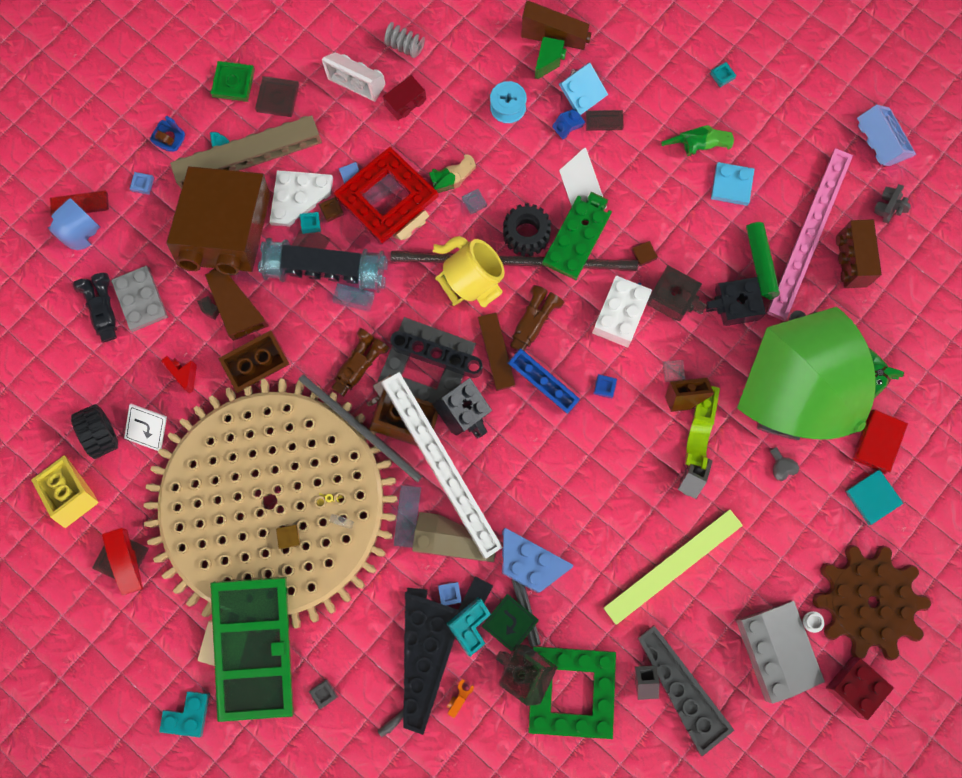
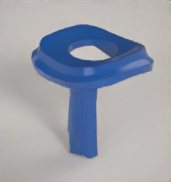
M166 116V121L161 120L156 126L150 141L163 150L174 152L179 149L184 141L185 132L172 118ZM156 132H173L175 135L173 145L168 146L155 138Z

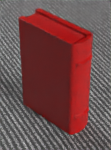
M871 410L852 460L874 470H880L884 474L890 473L908 423L878 410Z

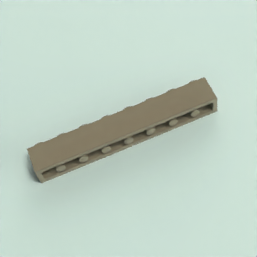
M304 116L299 120L286 122L281 126L268 128L263 132L250 134L245 138L232 140L221 146H214L210 150L196 152L186 158H178L170 164L176 183L182 189L188 166L240 171L321 144L322 141L313 116Z

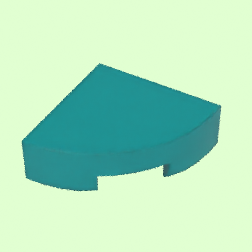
M210 132L212 147L229 143L225 136L217 132Z

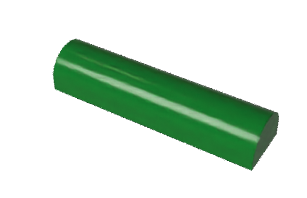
M762 222L746 225L756 275L761 295L770 300L778 297L780 291L766 229Z

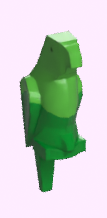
M706 125L680 133L679 136L662 141L661 145L665 146L681 142L684 144L687 156L696 154L698 150H709L717 146L727 147V150L733 147L734 138L732 132L716 130Z

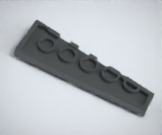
M653 625L637 639L651 665L657 667L658 678L698 753L704 756L731 734L734 729Z

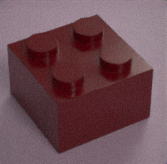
M851 657L826 689L858 718L869 720L894 687L861 658Z

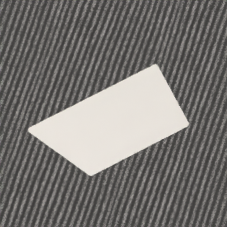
M584 148L559 170L571 206H573L578 196L581 197V201L586 202L591 192L603 197L587 149Z

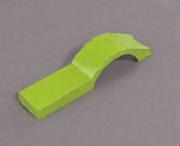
M711 386L714 394L695 406L693 422L686 445L685 465L701 466V469L704 470L707 467V445L714 425L720 388Z

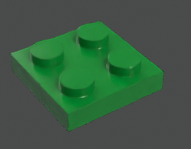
M218 61L211 89L212 97L248 102L255 72L254 66Z

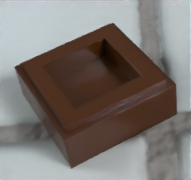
M336 197L319 204L327 222L344 215Z
M650 241L632 248L639 266H643L658 258Z

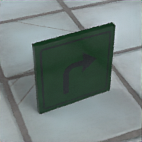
M507 594L482 627L514 653L539 622V619Z

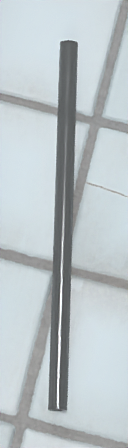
M303 374L299 378L302 384L417 483L421 480L422 475Z

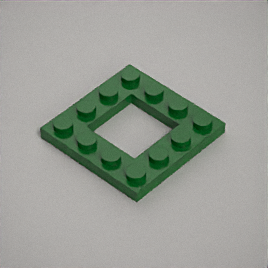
M534 646L528 733L613 739L616 652ZM553 670L594 672L592 715L551 712Z

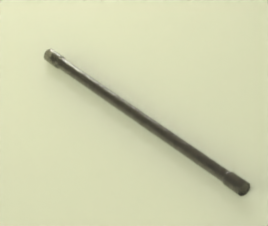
M391 251V262L444 263L453 254ZM499 256L503 265L547 267L542 264L545 257ZM588 259L583 268L638 271V260Z

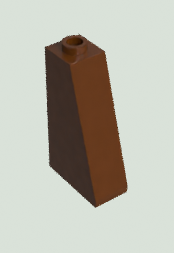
M526 0L522 15V38L542 41L543 37L563 40L566 47L584 50L586 43H590L592 32H588L590 25L588 23Z
M216 268L212 269L210 273L205 274L228 336L233 341L269 326L268 322L229 275L220 273Z

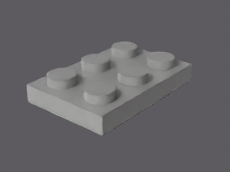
M148 266L111 280L130 331H137L168 318Z

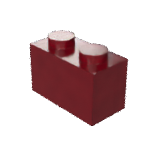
M410 75L383 96L384 105L397 120H400L402 117H407L414 108L420 107L425 102V89Z

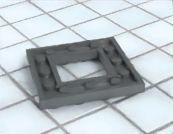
M405 317L399 328V331L470 355L473 354L476 346L474 342ZM398 339L395 344L401 346L405 343V340ZM392 347L378 382L390 374L393 376L400 372L403 375L410 357L396 352ZM455 357L450 360V363L457 365L461 360ZM445 369L437 389L404 377L403 379L414 397L433 403L459 385L464 375Z

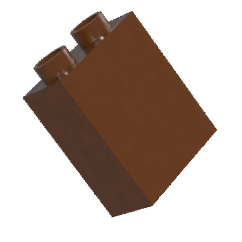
M188 166L166 243L176 264L180 268L192 272L199 271L201 267L216 268L217 271L225 275H237L239 271L253 272L270 201V193L263 173Z

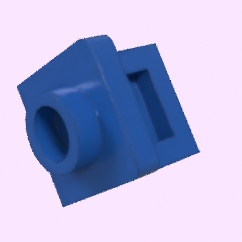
M575 109L561 113L552 127L562 139H565L571 131L583 127L585 121Z

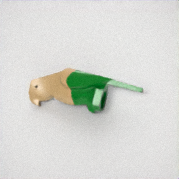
M464 155V159L458 165L448 166L441 171L432 169V172H429L434 189L441 193L460 187L462 182L476 169V164L472 156Z

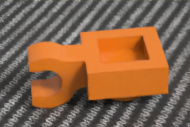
M464 679L458 684L459 695L457 698L453 696L447 705V708L450 709L447 714L454 719L466 698L474 689V685H471L469 690H464L462 688Z

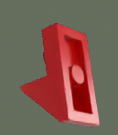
M168 356L164 357L161 362L188 393L193 392L197 364L191 360L182 366L176 358L172 360Z

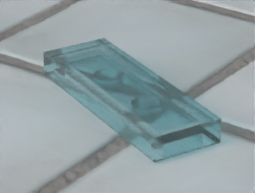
M401 485L394 546L413 548L421 487Z

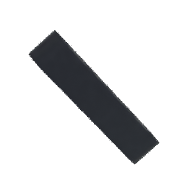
M397 331L391 336L392 347L400 354L470 378H478L482 374L483 364L478 357L402 331ZM398 339L405 340V343L401 346L395 344ZM416 345L424 347L420 352H415L413 349ZM435 351L442 353L441 357L437 359L433 358L432 354ZM457 357L461 361L459 364L453 365L450 363V360ZM471 364H477L479 369L471 371L468 367Z

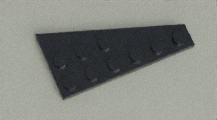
M405 592L403 728L423 735L455 640V636L447 623L460 613L461 610Z

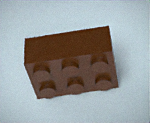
M874 219L850 220L836 236V245L839 246L840 252L838 261L842 267L841 281L844 282V288H865L882 275Z

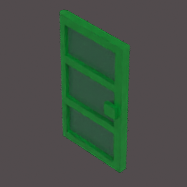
M287 577L211 582L217 721L293 717Z

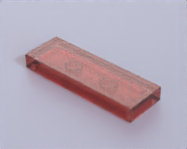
M106 190L50 198L51 216L69 198L85 213L109 210L108 193Z

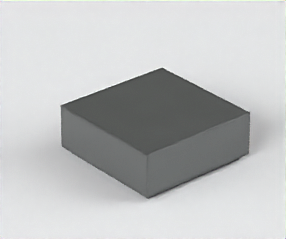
M328 679L309 691L319 709H322L338 698Z

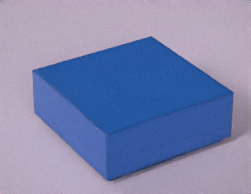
M598 374L593 394L612 399L617 379Z

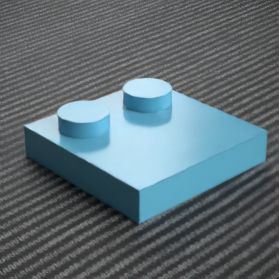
M590 62L559 83L572 108L580 115L608 95Z
M717 162L711 199L748 206L755 169Z

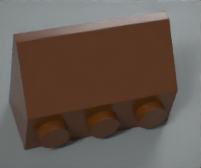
M271 330L218 358L236 393L290 365L283 348Z
M383 388L369 430L418 446ZM415 397L434 430L438 412L432 403Z

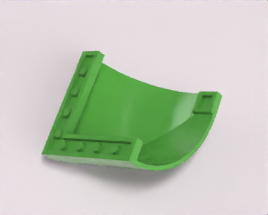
M838 307L767 327L737 409L766 427L802 438L835 439L862 431L866 426V420L873 405L876 387L874 364L863 335L853 321Z

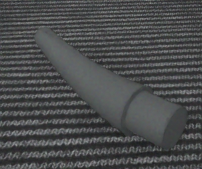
M404 709L378 730L381 737L391 733L403 718Z

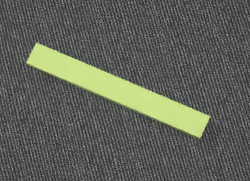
M729 509L603 607V609L615 625H617L743 525Z

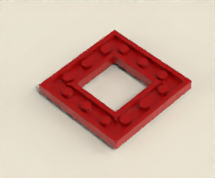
M388 147L333 192L334 196L381 244L439 197L438 192L391 147ZM387 174H390L410 194L382 216L362 195Z

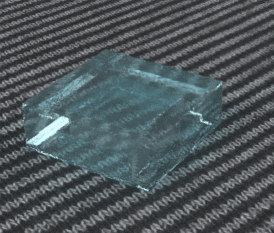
M479 189L462 196V200L470 214L487 207V203Z

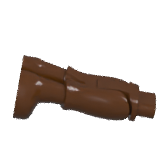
M537 285L532 286L530 291L532 299L529 306H526L525 314L516 326L515 333L512 336L513 341L510 345L516 350L521 348L525 351L527 346L530 347L531 343L539 335L545 321L549 319L548 316L554 308H561L565 303L559 296L552 292L547 296L548 291L545 288ZM546 298V301L540 311L538 307L540 303Z
M359 328L357 331L359 338L355 350H352L349 358L339 369L334 379L336 382L331 387L342 396H345L348 390L351 391L359 383L366 370L373 365L372 362L380 354H385L390 349L385 343L377 338L375 339L362 328ZM372 344L370 351L365 357L363 353Z

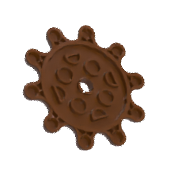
M849 545L845 549L847 563L844 567L838 568L831 563H825L821 567V574L829 581L830 589L826 593L814 595L812 601L816 608L826 609L832 615L830 624L824 628V635L830 640H835L842 635L849 637L852 642L851 655L853 657L864 659L868 649L872 646H877L881 649L887 660H895L899 656L897 647L899 638L907 637L912 641L918 642L924 636L922 629L915 624L914 615L917 611L928 610L931 606V601L927 596L917 595L912 590V582L918 577L919 570L914 565H907L902 569L895 568L891 562L892 551L887 546L878 547L875 556L867 559L862 555L857 546ZM871 596L875 597L878 601L874 608L868 604V599Z

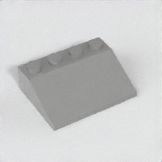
M794 601L736 620L766 702L773 704L791 698L825 682Z

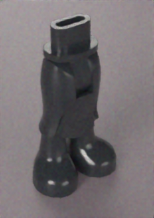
M98 273L93 275L91 280L79 279L72 283L74 290L82 293L87 303L85 305L89 309L91 323L96 330V334L100 335L101 342H108L117 338L115 333L117 330L116 319L110 304L111 297L108 295L110 278L107 273ZM94 286L97 289L99 297H95Z

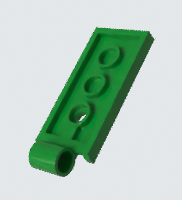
M594 192L590 193L586 202L581 201V197L578 196L542 264L577 281L612 214L610 210L608 212L604 211L609 199ZM587 220L589 224L583 225L582 221Z

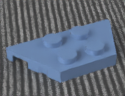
M503 529L502 574L536 593L543 591L573 567V564L509 529Z

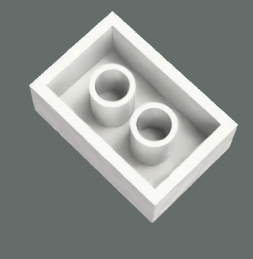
M615 276L592 333L628 348L652 289Z

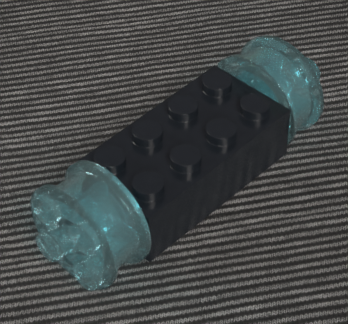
M267 238L265 242L261 243L262 258L258 264V271L262 273L264 280L277 278L284 282L288 274L297 278H302V275H305L315 280H321V277H324L332 282H339L340 279H343L347 283L358 284L359 281L360 291L373 289L376 290V293H380L381 288L385 289L386 277H384V270L388 268V258H386L382 250L379 253H374L364 249L361 254L291 246L288 240L277 242L273 241L272 238Z

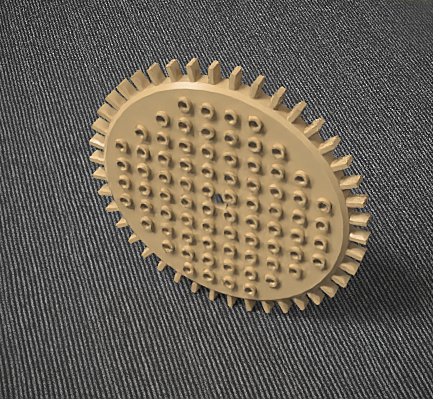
M262 379L260 384L261 393L252 394V387L249 386L244 389L245 396L236 399L235 392L228 387L226 388V395L229 402L220 405L219 400L213 395L210 396L209 400L214 407L213 411L206 415L203 409L195 406L193 408L195 414L201 420L193 426L190 421L182 418L180 423L188 430L182 439L176 434H168L169 439L178 445L173 453L166 449H159L158 453L162 457L169 459L165 469L159 466H151V471L155 474L163 475L161 485L146 484V489L152 492H159L158 502L150 501L144 503V508L150 510L158 509V519L148 520L144 522V526L150 528L159 526L160 536L152 537L147 541L148 545L157 546L161 543L164 545L165 552L154 557V562L161 563L169 559L173 565L172 568L166 570L161 575L163 579H170L177 573L183 579L175 586L173 592L180 594L188 586L195 591L186 603L189 607L197 604L201 597L208 601L202 611V616L209 617L212 614L211 582L225 581L228 577L231 581L245 580L247 574L251 575V579L267 578L265 573L267 570H270L272 575L269 578L287 577L288 614L291 615L292 625L296 629L301 627L300 612L307 610L313 623L319 621V615L315 607L321 603L325 604L330 614L335 613V605L330 599L335 594L339 593L342 600L350 602L352 600L351 596L344 589L349 582L352 581L356 587L364 589L366 585L356 576L362 567L369 573L375 574L377 572L374 565L367 563V559L371 553H375L379 557H385L386 552L374 545L378 537H383L384 539H392L393 537L390 532L382 531L380 528L382 520L391 522L397 519V516L392 513H383L384 503L398 502L397 496H384L383 487L396 484V479L393 477L381 479L380 470L392 466L391 460L377 463L374 455L381 451L376 446L370 448L366 442L367 439L326 403L318 401V397L313 392L310 397L303 396L304 384L299 380L295 385V392L287 393L285 379H279L278 392H269L268 381ZM332 392L329 396L336 402L337 395ZM346 402L342 408L350 412L352 405ZM289 405L290 410L288 412H285V406ZM266 409L271 410L269 415H265ZM250 412L251 417L246 419L245 414ZM361 413L355 419L362 424L366 418ZM231 416V421L226 422V417ZM312 421L313 425L308 428L306 426L307 422ZM290 424L293 425V429L291 431H287V426ZM269 428H273L272 434H267ZM253 431V437L248 438L247 434ZM233 435L234 439L228 441V436ZM330 437H335L334 443H329ZM213 438L214 443L212 445H209V439ZM314 440L316 442L315 446L310 447L309 442ZM291 444L296 445V448L294 450L289 449V446ZM272 447L276 448V452L274 454H270V449ZM252 451H256L255 457H250ZM358 453V458L353 460L351 455ZM235 454L236 459L234 461H231V455ZM334 456L338 457V461L336 463H332L331 461L332 457ZM212 458H216L215 464L210 463ZM318 460V465L313 467L312 461ZM196 461V466L191 468V463ZM294 463H298V469L296 470L292 469ZM278 467V472L273 474L272 469ZM258 470L259 472L257 477H253L252 475L253 471ZM357 472L361 473L359 479L354 478V474ZM234 474L239 475V478L236 481L233 480ZM336 476L341 477V481L338 483L334 482ZM215 477H218L219 479L217 484H213V479ZM317 479L321 480V484L319 486H315L314 482ZM198 481L199 485L194 488L193 483ZM296 483H301L299 490L295 489ZM178 484V490L174 491L173 486ZM280 486L281 492L275 493V488ZM257 490L261 491V495L259 497L255 496V492ZM359 492L364 493V497L362 499L357 498V494ZM240 493L241 499L236 501L235 495ZM319 493L324 495L331 494L335 502H327ZM275 495L277 498L275 507L273 509H265L263 505L264 496ZM343 495L344 501L341 503L337 502V497ZM217 497L221 498V502L219 504L215 503V499ZM319 499L324 500V504L322 506L317 505V501ZM200 500L201 505L196 508L195 503ZM299 503L304 504V507L301 510L297 508V505ZM177 504L181 505V509L179 511L175 510V506ZM280 506L284 507V511L282 513H278L277 511L278 507ZM259 510L264 511V514L261 517L257 515ZM362 512L367 513V517L365 519L360 518V514ZM242 513L244 517L239 521L237 516ZM345 515L347 517V521L341 523L340 517ZM219 517H223V523L221 524L217 522ZM322 519L327 520V524L325 526L320 525V521ZM202 520L203 526L199 528L197 523ZM305 522L307 524L306 529L301 530L300 525L301 523ZM179 524L183 525V529L181 531H178L177 529ZM297 525L300 546L290 547L289 552L284 554L283 549L280 550L278 547L276 529L282 526ZM262 530H266L264 537L260 536ZM245 533L246 539L241 541L240 535ZM346 535L350 537L348 543L343 542V537ZM222 537L226 538V542L224 544L220 543V539ZM325 539H329L330 544L327 547L323 545V541ZM204 540L206 545L201 548L200 542ZM304 543H309L308 550L303 549ZM184 544L185 550L181 552L179 549L180 545ZM264 550L269 551V555L267 557H263L262 555ZM245 553H247L249 556L247 561H244L242 559V556ZM224 557L228 558L226 565L222 563ZM328 559H331L333 562L331 567L326 566ZM204 561L208 562V566L206 568L202 567V563ZM307 563L312 564L310 571L306 570ZM290 566L292 572L286 574L285 569ZM311 583L315 585L314 591L308 589ZM277 587L219 591L220 608L223 609L221 623L228 622L231 612L239 614L237 622H246L248 616L256 617V621H264L265 617H273L274 620H279ZM290 587H293L295 589L293 595H290L288 593V589ZM269 591L274 592V597L272 599L268 597ZM250 594H252L254 597V600L252 602H249L247 600V597Z

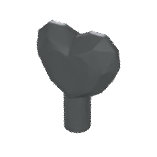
M777 447L770 450L775 459L773 474L777 480L784 481L789 475L798 473L799 466L797 462L790 458L782 457Z

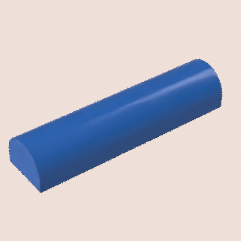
M521 348L508 362L509 365L567 414L579 402V397Z

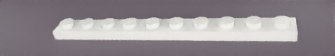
M400 372L381 382L483 558L486 559L503 548Z

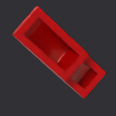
M120 528L103 533L102 537L107 557L121 595L142 590L143 586L135 550L131 548L128 530Z

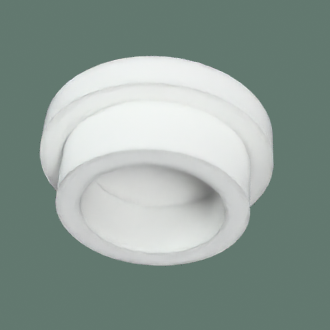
M811 611L804 615L803 625L809 632L816 633L823 629L824 619L820 613Z

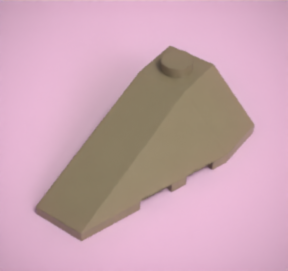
M419 512L414 535L413 552L494 562L495 553L486 559L483 558L466 527L439 514Z

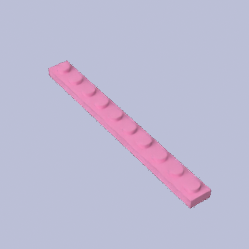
M836 148L832 152L778 284L780 295L772 299L767 311L768 315L783 321L787 319L853 155Z

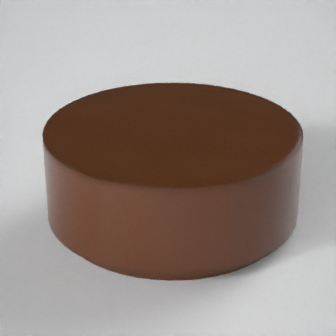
M157 131L155 134L157 140L168 146H172L175 141L172 137L161 131Z

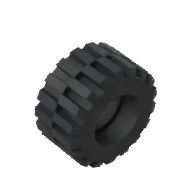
M529 203L522 207L520 204L517 205L516 210L512 208L510 214L507 213L503 224V237L505 244H508L510 250L514 249L515 254L520 252L521 256H525V254L533 256L534 252L540 253L541 248L544 250L549 242L551 220H548L549 215L547 213L543 214L544 209L541 207L537 209V205L534 204L530 207ZM522 224H531L536 227L538 232L531 237H524L516 231V228Z
M97 404L71 415L74 431L82 447L90 457L96 459L118 449V440L114 429L104 411Z

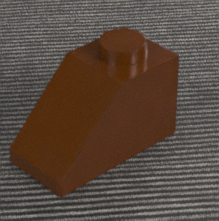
M708 378L670 381L665 398L671 412L690 410L714 394Z

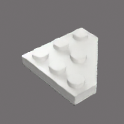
M277 170L270 224L290 227L300 217V214L310 212L316 207L317 203L331 195L333 176L329 174Z

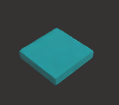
M880 470L875 471L845 491L868 525L874 524L904 504Z

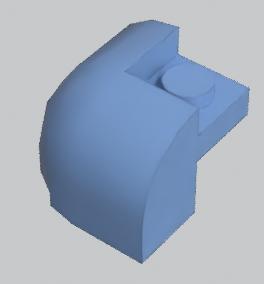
M71 198L51 216L53 221L51 226L48 227L49 231L59 241L73 250H82L89 247L91 244L87 239L95 235L100 228Z

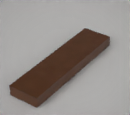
M497 312L478 317L496 391L515 387Z

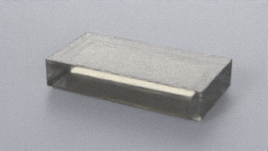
M623 110L586 111V131L623 130L624 128Z

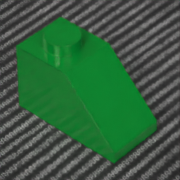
M543 37L535 69V79H539L560 67L561 60H565L567 51L564 48L563 40Z

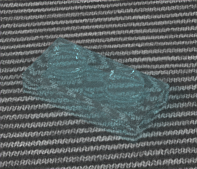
M337 283L332 301L335 304L370 312L375 293Z

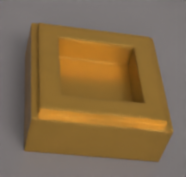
M297 525L276 529L280 550L300 546Z

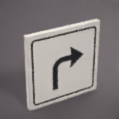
M129 404L124 439L159 451V449H162L167 416L134 404Z

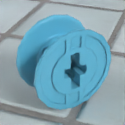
M504 81L497 84L490 94V111L493 117L502 123L519 121L526 111L527 97L524 88L512 81Z

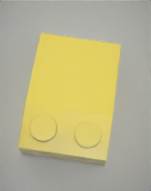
M65 455L31 480L50 517L64 528L68 527L99 503L90 487Z

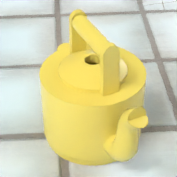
M455 236L444 245H433L434 250L432 252L438 254H446L455 248H459L456 253L444 262L443 271L435 278L453 303V307L464 300L475 301L476 299L482 307H487L489 303L502 294L498 283L504 277V266L498 254L486 242L479 239L469 242L464 237Z

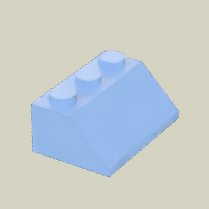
M875 105L857 117L859 121L858 127L867 135V143L876 151L877 155L875 157L881 165L891 166L916 155L889 107Z

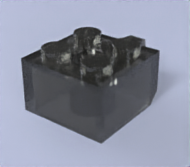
M669 265L666 267L647 301L648 306L677 321L682 320L686 311L690 313L695 311L702 314L707 306L696 295L702 283Z
M515 645L511 654L506 651H499L496 660L505 666L498 682L499 685L526 706L540 705L558 666L527 645Z

